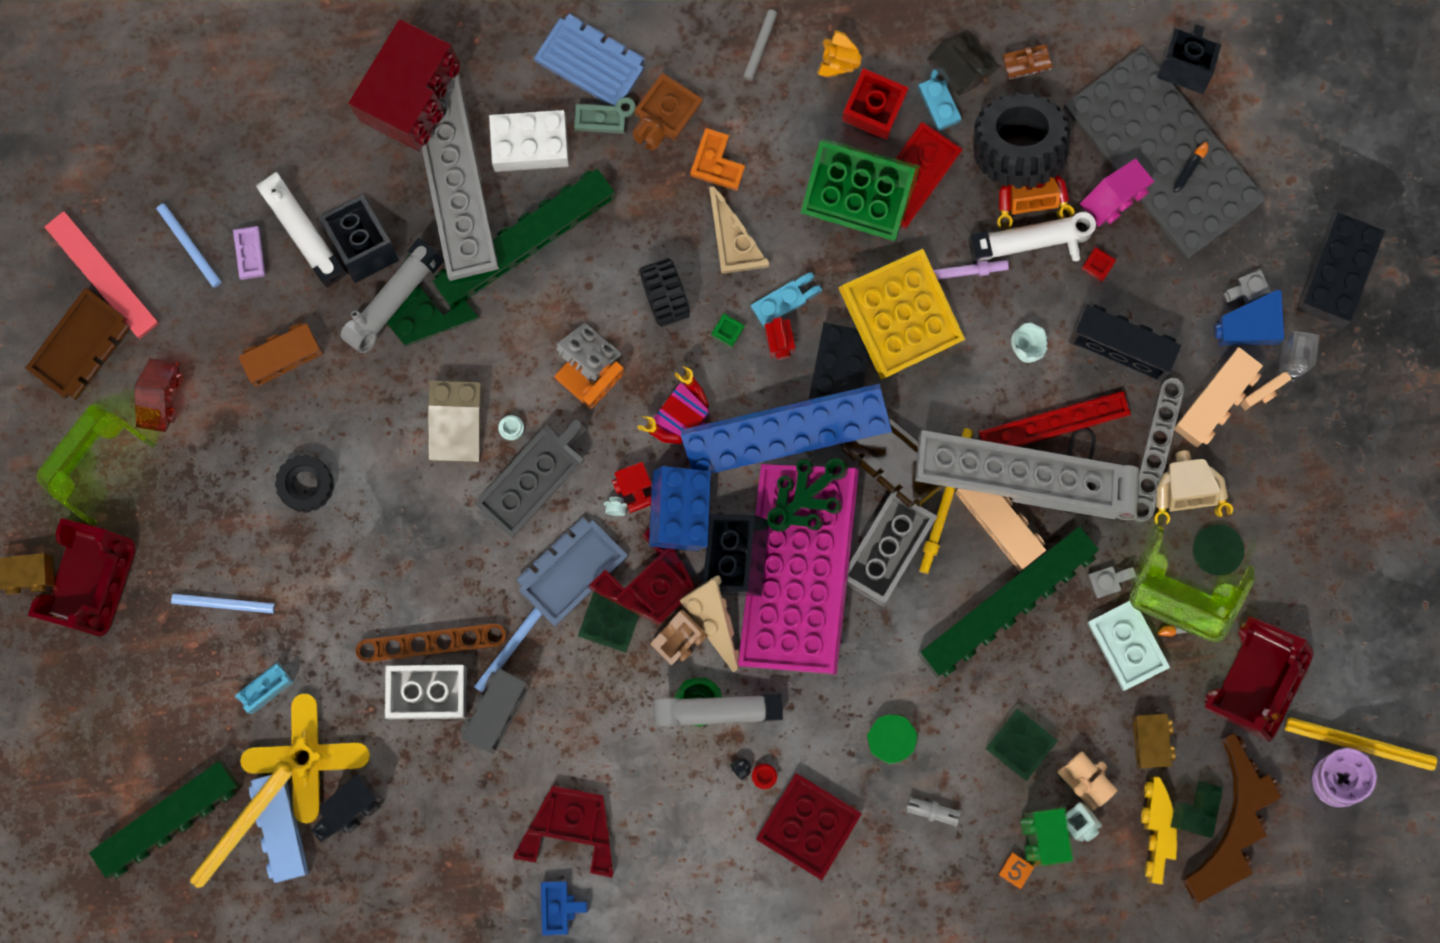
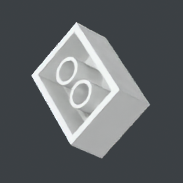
M564 110L489 115L492 164L495 172L569 167L567 126Z
M464 665L386 666L385 718L389 720L467 719V667Z

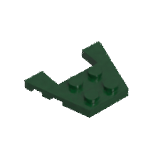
M418 285L386 324L403 345L407 347L432 338L444 331L459 328L463 324L475 322L479 317L465 300L443 315Z

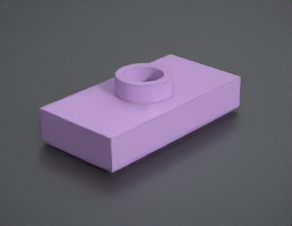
M259 227L233 230L239 278L244 280L266 276Z

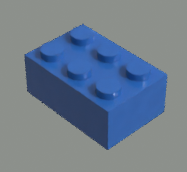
M661 466L652 472L649 547L699 551L707 547L711 471Z

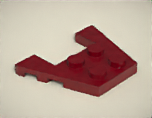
M650 528L642 535V538L648 544ZM652 547L659 556L625 588L606 569L589 584L588 588L657 625H660L682 604L680 600L696 589L675 550Z
M552 786L532 824L525 833L523 840L516 849L513 859L537 863L541 838L545 836L594 846L590 874L613 878L614 873L604 796Z

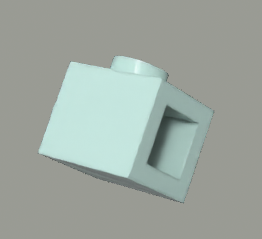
M1079 803L1066 813L1068 831L1075 840H1086L1088 842L1099 834L1098 829L1103 826L1086 804Z

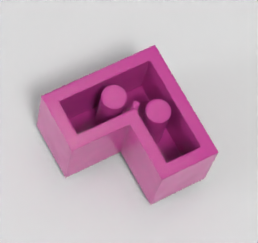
M1134 159L1103 179L1080 205L1087 213L1094 217L1098 227L1105 222L1112 224L1121 216L1120 211L1124 212L1134 203V199L1139 202L1150 193L1147 189L1154 183V180L1137 159Z

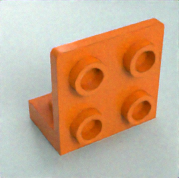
M617 361L611 365L608 364L601 371L600 377L596 382L588 381L580 373L583 367L579 371L575 370L579 363L571 366L570 362H567L558 371L555 379L586 407L592 410L625 374L624 368Z

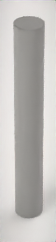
M769 9L743 76L747 80L752 81L778 14L774 10Z

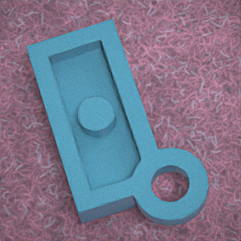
M943 67L934 69L930 80L918 85L921 96L938 131L961 122L959 112L946 87L950 82L951 76L949 71ZM943 74L945 80L938 81L936 75Z

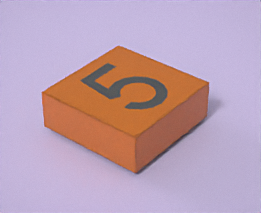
M1011 853L998 875L1021 889L1034 866Z

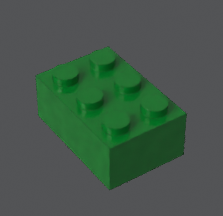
M1065 808L1023 813L1024 819H1020L1022 834L1027 835L1028 845H1024L1026 860L1031 861V865L1045 866L1073 862Z

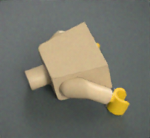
M1185 450L1176 453V462L1169 465L1168 472L1162 475L1157 486L1156 507L1158 512L1153 517L1155 524L1158 525L1157 518L1160 514L1166 516V525L1170 522V516L1166 512V508H1169L1171 512L1215 506V514L1218 517H1222L1221 508L1225 506L1227 514L1231 515L1233 507L1230 503L1226 502L1228 494L1224 477L1213 467H1209L1206 460H1192L1189 451Z

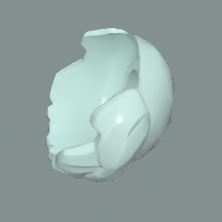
M1024 323L1013 332L1011 347L1021 361L1026 363L1035 362L1044 357L1047 350L1048 336L1042 327L1034 323Z

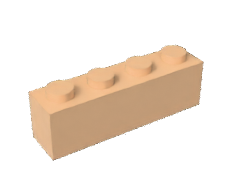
M1238 347L1180 419L1174 430L1195 447H1199L1202 443L1207 445L1216 434L1213 431L1218 423L1222 426L1231 415L1228 412L1233 404L1238 406L1244 399L1246 394L1243 391L1248 384L1253 387L1259 380L1261 374L1258 372L1263 365Z
M958 489L955 494L1019 572L1046 551L1043 547L1045 545L1044 540L1039 534H1033L1027 527L1029 525L1028 521L1021 513L1018 515L1011 508L1013 503L1008 497L965 489Z

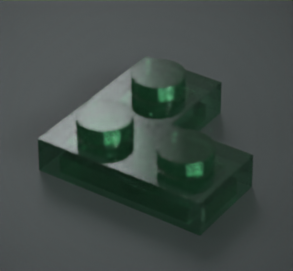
M1198 781L1193 806L1175 802L1170 827L1213 839L1223 788Z

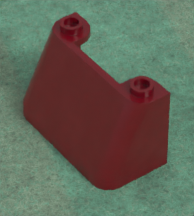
M60 518L56 529V541L66 548L55 578V586L52 587L50 595L39 594L34 598L28 616L102 637L111 627L135 554V543L130 538L106 529Z
M1249 616L1247 622L1241 625L1238 636L1241 637L1242 647L1221 689L1215 688L1207 693L1204 708L1265 741L1271 742L1276 736L1308 671L1314 652L1306 639Z

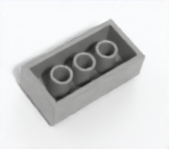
M897 492L891 493L848 567L847 586L882 607L887 602L937 517L916 504L908 508L896 497Z

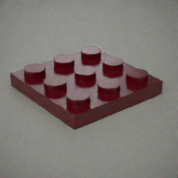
M795 773L755 840L823 881L862 813Z

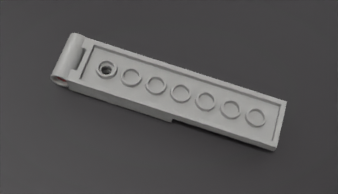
M459 73L449 82L444 98L439 99L445 115L438 125L435 124L432 129L429 142L422 146L447 276L450 281L499 269Z
M924 430L919 434L915 481L1011 497L1012 502L1103 518L1115 519L1117 517L1121 520H1134L1137 518L1139 468L1135 466L1107 463Z

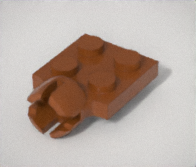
M661 73L634 110V115L639 117L640 121L633 129V138L640 145L646 141L647 144L644 148L649 150L657 149L663 139L667 137L675 141L702 105L703 99L664 73Z

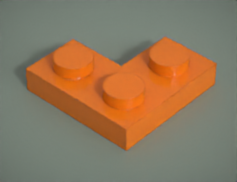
M705 128L690 176L738 191L745 165L723 159L729 135Z

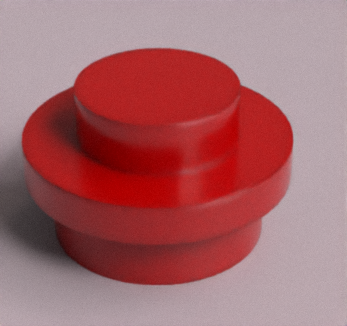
M759 764L752 771V781L759 789H769L777 781V772L770 764Z

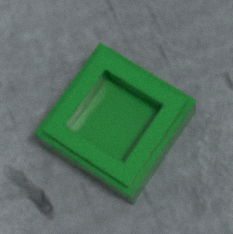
M723 313L711 336L733 348L745 329V325Z

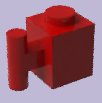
M782 317L774 318L772 323L764 325L770 358L776 357V360L788 359L791 357V354L795 353L790 320H783Z
M643 462L614 472L616 479L611 481L616 494L622 493L623 498L634 495L636 500L627 504L630 514L651 506V495L645 497L643 490L652 487Z

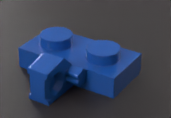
M568 881L541 882L542 935H568L569 920H575V913H587L588 902H574V896H568Z

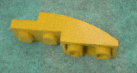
M1150 777V782L1146 781L1144 788V797L1148 798L1146 808L1143 807L1141 812V823H1144V829L1154 830V834L1149 836L1148 850L1151 851L1150 861H1146L1144 874L1148 877L1147 882L1162 884L1165 859L1176 860L1177 830L1172 804L1160 777Z

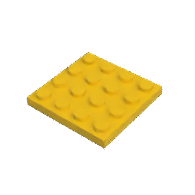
M924 249L918 250L838 287L881 380L965 340Z

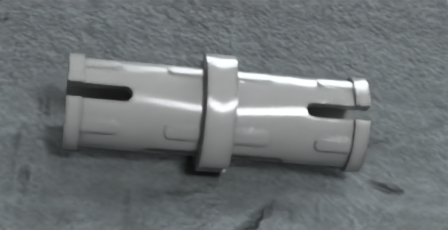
M910 796L908 802L910 805L906 809L907 813L926 817L931 822L937 820L955 827L957 826L959 819L956 818L960 817V810L938 805L939 802L933 801V803Z

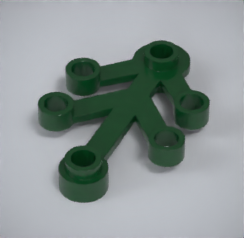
M838 458L830 459L825 465V474L807 488L808 476L812 474L814 465L806 459L800 460L796 466L798 475L794 500L788 505V492L794 489L795 482L788 476H781L777 481L779 490L776 507L770 510L767 515L769 527L777 532L787 530L790 525L803 526L813 531H818L823 525L821 517L815 514H811L808 517L796 516L794 514L801 508L826 510L831 514L840 513L842 503L838 499L829 498L823 500L812 498L832 481L841 480L847 475L848 467L844 461ZM807 463L808 469L803 472L802 467ZM841 466V472L836 475V468ZM788 480L789 485L784 488L783 483ZM833 502H836V508L834 510H831V504ZM781 515H783L784 519L782 523L779 524L778 518ZM816 518L817 524L812 527L811 521Z

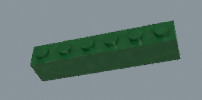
M218 761L88 853L105 879L113 877L119 879L129 872L127 867L134 862L140 864L151 856L149 852L158 846L161 849L172 841V835L178 831L182 834L193 827L194 823L192 821L199 816L205 818L216 810L214 807L221 801L226 803L237 795L236 790L241 788L225 762Z

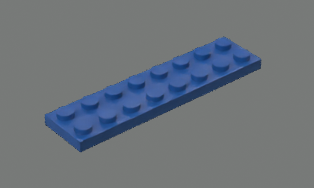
M875 384L681 430V438L691 469L711 471L712 474L892 432L880 384Z

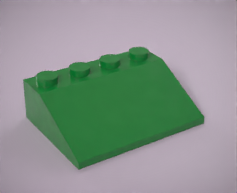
M820 140L800 213L896 241L915 187L920 166L833 140Z

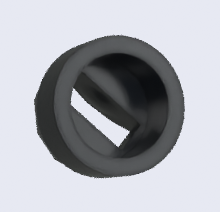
M739 758L729 765L741 781L751 773V764L744 758Z

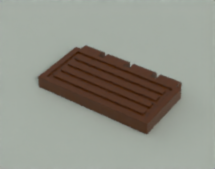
M84 288L26 365L25 369L63 398L67 399L70 396L77 400L87 387L81 379L84 378L89 382L102 367L96 359L100 358L105 362L117 347L111 339L114 337L116 340L121 341L131 328L125 323L127 318L91 290Z

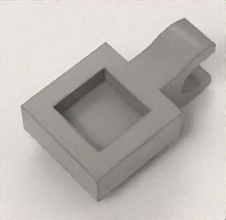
M1259 270L1236 280L1238 286L1228 289L1223 295L1227 303L1241 297L1244 298L1246 303H1249L1271 293L1262 271Z
M1112 566L1088 574L1096 599L1121 591L1119 583L1137 577L1133 567L1115 573Z

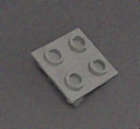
M585 322L557 343L558 347L556 349L559 352L558 355L568 363L570 362L571 366L579 363L575 370L579 371L583 367L580 373L588 381L592 380L593 382L599 379V374L608 364L611 365L622 356L613 345L608 343Z

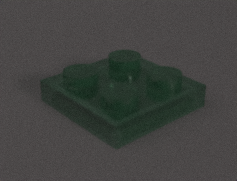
M593 591L578 637L627 654L640 615Z
M1017 708L985 750L1026 782L1058 740Z

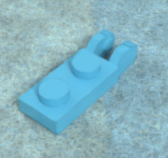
M812 272L800 277L796 281L793 280L751 305V309L763 328L765 324L772 323V319L786 316L805 305L808 300L823 291L820 285L811 288L803 295L799 290L801 286L808 284L814 279Z

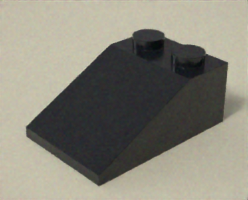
M364 195L319 216L354 283L399 261L391 241Z

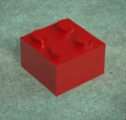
M863 68L843 111L842 121L887 140L907 97L909 87Z

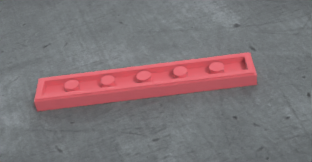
M64 211L44 226L106 301L127 318L125 323L131 327L130 329L139 339L159 324Z

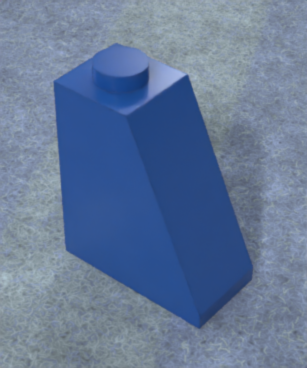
M1281 290L1273 291L1223 315L1217 321V324L1214 325V337L1218 339V346L1279 345L1284 340Z

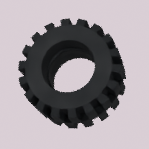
M666 258L640 267V278L656 323L663 327L689 318L690 307L674 262L670 258Z

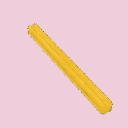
M1292 717L1287 718L1285 723V730L1295 734L1427 770H1435L1437 766V757Z
M280 765L191 876L190 882L195 887H203L291 777L292 770L288 766Z

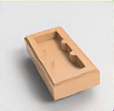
M1283 372L1241 401L1240 405L1246 411L1261 400L1267 403L1277 396L1275 391L1289 382L1291 377L1287 372Z

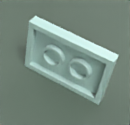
M1134 599L1087 622L1123 691L1170 668Z

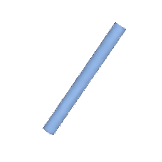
M165 203L159 205L157 211L213 288L221 284L220 279Z
M172 594L171 598L172 604L272 614L275 611V603Z
M536 608L531 611L474 687L480 692L486 689L487 686L485 684L492 672L496 673L498 668H502L542 614Z

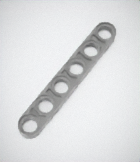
M1176 378L1166 379L1159 388L1139 468L1138 504H1145L1148 507V514L1145 517L1137 515V518L1134 519L1137 522L1147 521L1154 513L1157 486L1164 473L1184 393L1183 383ZM1169 383L1175 384L1178 387V394L1174 397L1167 395L1165 392V386ZM1163 407H1167L1172 411V418L1168 421L1161 419L1159 416V410ZM1154 432H1163L1166 435V442L1162 445L1155 443L1153 440ZM1155 455L1160 459L1159 468L1153 469L1148 466V456ZM1149 479L1154 483L1153 492L1146 493L1141 489L1142 480Z

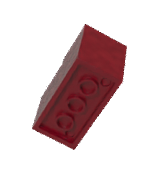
M399 19L348 104L361 123L419 152L422 146L429 142L431 131L435 124L438 125L443 118L444 109L439 99L444 98L449 82L458 75L460 62L451 44Z

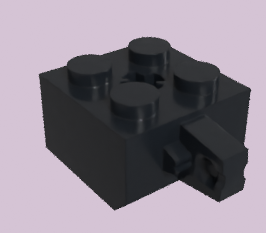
M1195 24L1191 33L1174 28L1166 44L1156 78L1204 94L1214 74L1222 44L1202 38L1205 28L1203 26Z
M356 774L321 804L320 815L322 818L311 831L320 842L327 840L336 833L350 834L361 825L360 819L364 816H372L381 808L379 803L384 799L365 776Z

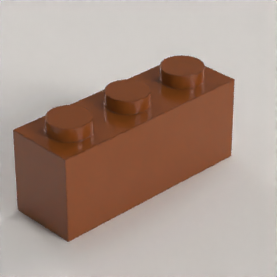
M302 323L295 324L288 329L289 332L281 336L279 334L273 335L266 339L265 344L258 347L256 345L248 347L243 351L242 355L238 356L250 383L255 388L324 355L307 323L303 325Z

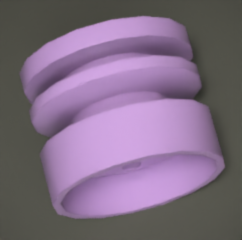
M1346 748L1337 750L1319 760L1313 769L1311 781L1313 790L1321 801L1329 806L1342 808L1354 805L1367 798L1375 788L1377 776L1373 763L1366 755L1358 750ZM1340 775L1344 776L1342 784L1337 783L1338 776Z

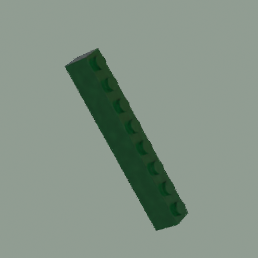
M597 168L593 172L591 170L585 172L580 176V181L574 185L568 184L559 191L558 196L552 200L547 198L542 201L536 211L523 214L518 219V223L511 228L506 226L497 233V237L493 239L499 269L451 281L448 279L446 268L439 271L435 275L436 279L432 282L450 309H453L463 300L467 301L615 200L614 190Z
M1079 526L920 651L918 655L936 678L940 675L946 678L957 669L954 664L959 660L963 659L966 662L977 654L975 648L983 643L984 646H987L996 639L995 632L1003 627L1006 631L1017 622L1014 618L1020 612L1026 615L1037 606L1034 602L1041 596L1044 599L1048 598L1057 590L1054 586L1062 580L1064 583H1067L1077 574L1074 570L1082 564L1086 568L1097 558L1094 554L1099 549Z

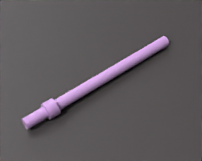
M985 260L977 261V264L936 269L933 271L937 279H945L974 274L986 276L989 275V272L1009 270L1007 260L989 263Z

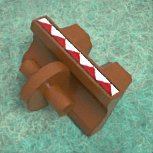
M1046 44L1031 48L1027 47L1023 50L1003 54L1002 56L1008 79L1052 70V63Z

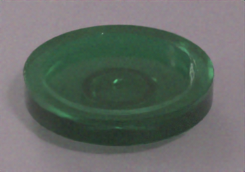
M1212 525L1203 529L1195 537L1192 545V555L1195 563L1202 571L1213 576H1223L1233 572L1241 564L1244 557V544L1239 534L1232 528L1225 525Z

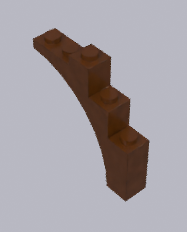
M1235 733L1228 734L1220 739L1228 756L1233 777V801L1228 824L1212 854L1196 870L1181 879L1193 903L1199 904L1253 874L1250 869L1253 867L1250 858L1246 853L1242 854L1240 850L1268 836L1265 832V829H1267L1265 821L1260 815L1257 816L1255 812L1282 798L1279 793L1281 787L1274 777L1271 778L1270 775L1259 777L1257 775L1259 773L1258 766L1253 759L1249 760L1245 753L1247 748L1240 736L1236 737Z

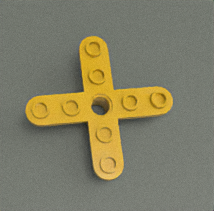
M300 694L293 699L291 704L292 746L250 748L242 754L240 762L246 772L253 774L274 773L280 765L288 766L292 770L294 816L301 823H311L317 819L320 813L319 771L363 768L370 760V751L367 746L361 743L319 744L317 701L309 694ZM305 750L309 753V761L305 765H300L297 758L299 753Z

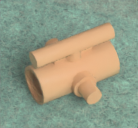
M1083 751L1057 772L1092 811L1106 803L1118 791L1104 776L1107 765L1104 762L1094 765Z

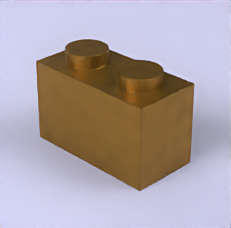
M41 553L0 558V590L5 591V595H18L24 589H30V592H45L46 587L55 586L54 559L52 555Z
M1168 714L1132 717L1137 769L1172 766V761H1175V748L1173 745L1170 746L1169 735H1173L1172 720H1168Z

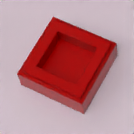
M1095 247L1081 269L1103 282L1116 259Z

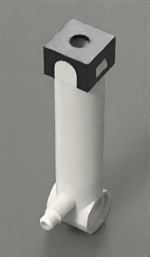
M275 172L258 183L256 187L323 285L328 288L346 276V272L278 173Z
M1080 212L1073 217L993 233L984 231L970 234L968 243L973 264H977V261H990L993 257L1068 243L1072 260L1074 262L1079 261L1080 251L1077 242L1087 241L1091 237L1096 227V221L1091 214ZM1076 224H1085L1087 226V231H1079L1076 228Z

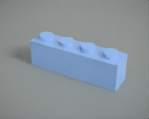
M271 775L251 780L252 787H249L251 800ZM287 780L256 819L258 828L262 827L264 835L261 838L263 852L268 853L270 863L266 864L268 876L270 879H274V883L309 875L297 819L293 813V801Z

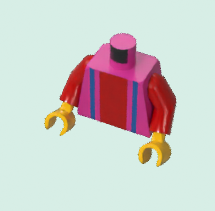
M682 366L686 370L684 377L675 372V377L684 382V385L680 382L654 418L642 416V418L647 420L646 427L642 425L637 426L639 430L649 432L650 435L662 443H683L681 430L705 425V421L709 417V402L704 389L693 377L692 370L686 366Z

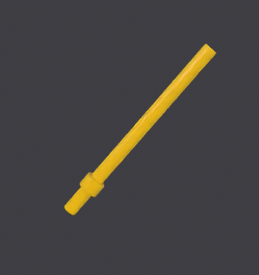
M964 428L961 437L971 439L974 431ZM945 487L929 540L925 541L923 547L924 556L919 568L921 573L929 574L933 558L938 554L940 548L938 542L956 488Z

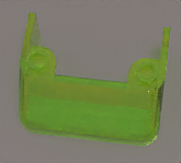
M92 404L84 411L39 468L36 479L38 484L53 498L82 520L94 525L96 520L68 500L75 489L74 482L69 477L72 471L100 436L106 439H113L124 428L150 447L154 448L156 444L104 405Z
M1159 525L1143 557L1130 593L1131 605L1136 610L1209 642L1217 643L1224 640L1255 582L1254 567L1249 565L1239 586L1223 582L1214 588L1211 595L1164 575L1168 568V560L1163 553L1158 551L1163 542L1164 527Z

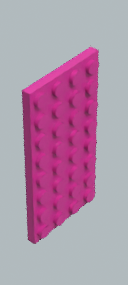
M761 464L756 516L767 519L769 511L776 507L779 490L777 481L781 476H788L794 480L795 486L792 491L788 492L787 505L794 500L798 475L796 466ZM808 466L802 467L803 472L808 469ZM814 466L812 474L808 476L807 488L825 474V467ZM836 468V475L841 472L842 468ZM848 468L847 475L843 479L832 481L812 498L823 500L829 498L838 499L842 503L840 513L831 514L826 510L801 508L794 514L803 517L815 514L821 517L823 525L818 531H813L803 526L790 525L787 530L777 532L768 525L762 596H746L738 666L837 675L858 484V469ZM788 480L783 483V487L786 488L789 485ZM833 502L831 504V510H834L836 508V502ZM781 515L778 518L779 524L782 523L784 519L783 515ZM816 518L811 521L812 527L817 524Z

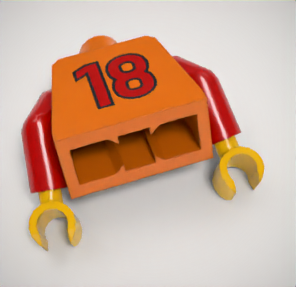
M1057 175L1055 178L1050 177V181L1047 183H1038L1036 187L1032 188L1022 186V189L1014 188L1013 185H1008V187L1002 185L999 190V211H1001V216L997 220V226L1001 228L1000 220L1007 218L1009 220V228L1011 227L1013 221L1011 216H1009V211L1012 214L1059 208L1057 211L1058 219L1064 218L1063 209L1068 211L1069 217H1073L1074 209L1067 203L1069 196L1065 180Z

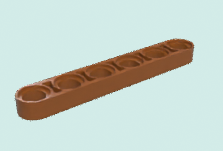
M493 623L361 640L356 646L355 653L359 660L365 663L496 648L505 643L507 633L501 625ZM493 628H498L502 632L501 640L496 643L488 639V633ZM468 631L474 632L477 636L476 642L471 646L465 645L462 640L463 635ZM443 634L451 638V644L446 649H441L437 645V639ZM415 638H423L425 640L426 647L423 651L415 652L412 649V642ZM390 641H397L400 644V651L396 655H389L387 653L386 646ZM365 644L374 646L375 653L371 658H364L361 655V648Z

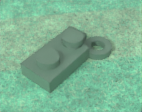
M625 97L619 99L616 106L576 104L574 129L575 131L624 134L625 118L631 117L636 109L635 103L632 99ZM628 104L630 105V110L624 112L621 110V106Z

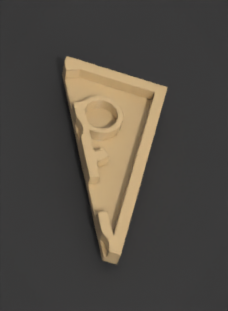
M709 187L721 274L769 268V261L763 256L755 241L746 232L743 224L726 204L721 193L715 187Z
M717 575L684 596L680 602L694 621L708 635L707 638L730 669L735 672L740 667L738 666L739 651L734 649L732 641L734 631L730 615L727 613L726 599L721 597L719 589L721 579Z

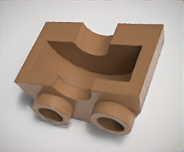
M681 610L650 644L672 666L678 660L683 663L693 653L690 648L694 644L699 646L708 635L684 610Z

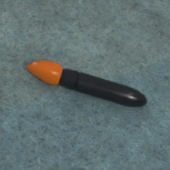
M1204 142L1195 150L1194 155L1173 186L1174 193L1183 189L1201 159L1205 157L1209 148L1208 142Z

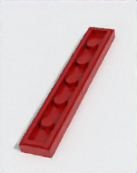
M1124 391L981 430L978 431V435L982 441L1021 447L1128 417L1131 413Z

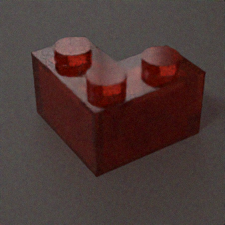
M149 359L134 385L136 428L166 432L170 423H174L176 408H173V402L177 388H181L183 384L180 363Z

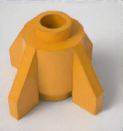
M835 30L832 40L824 38L823 46L825 50L823 62L817 72L818 75L830 77L853 72L855 68L859 67L862 56L859 54L857 46L845 33Z

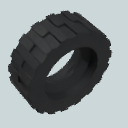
M296 455L294 458L286 460V463L280 466V470L276 474V492L281 501L291 509L298 512L304 511L305 513L312 510L316 511L331 498V492L334 490V479L329 468L318 458L310 457L309 455ZM303 471L312 473L317 480L315 491L308 496L296 494L292 487L294 477Z

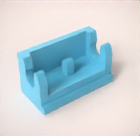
M277 662L238 692L235 697L243 703V708L247 713L254 714L294 682L279 662Z

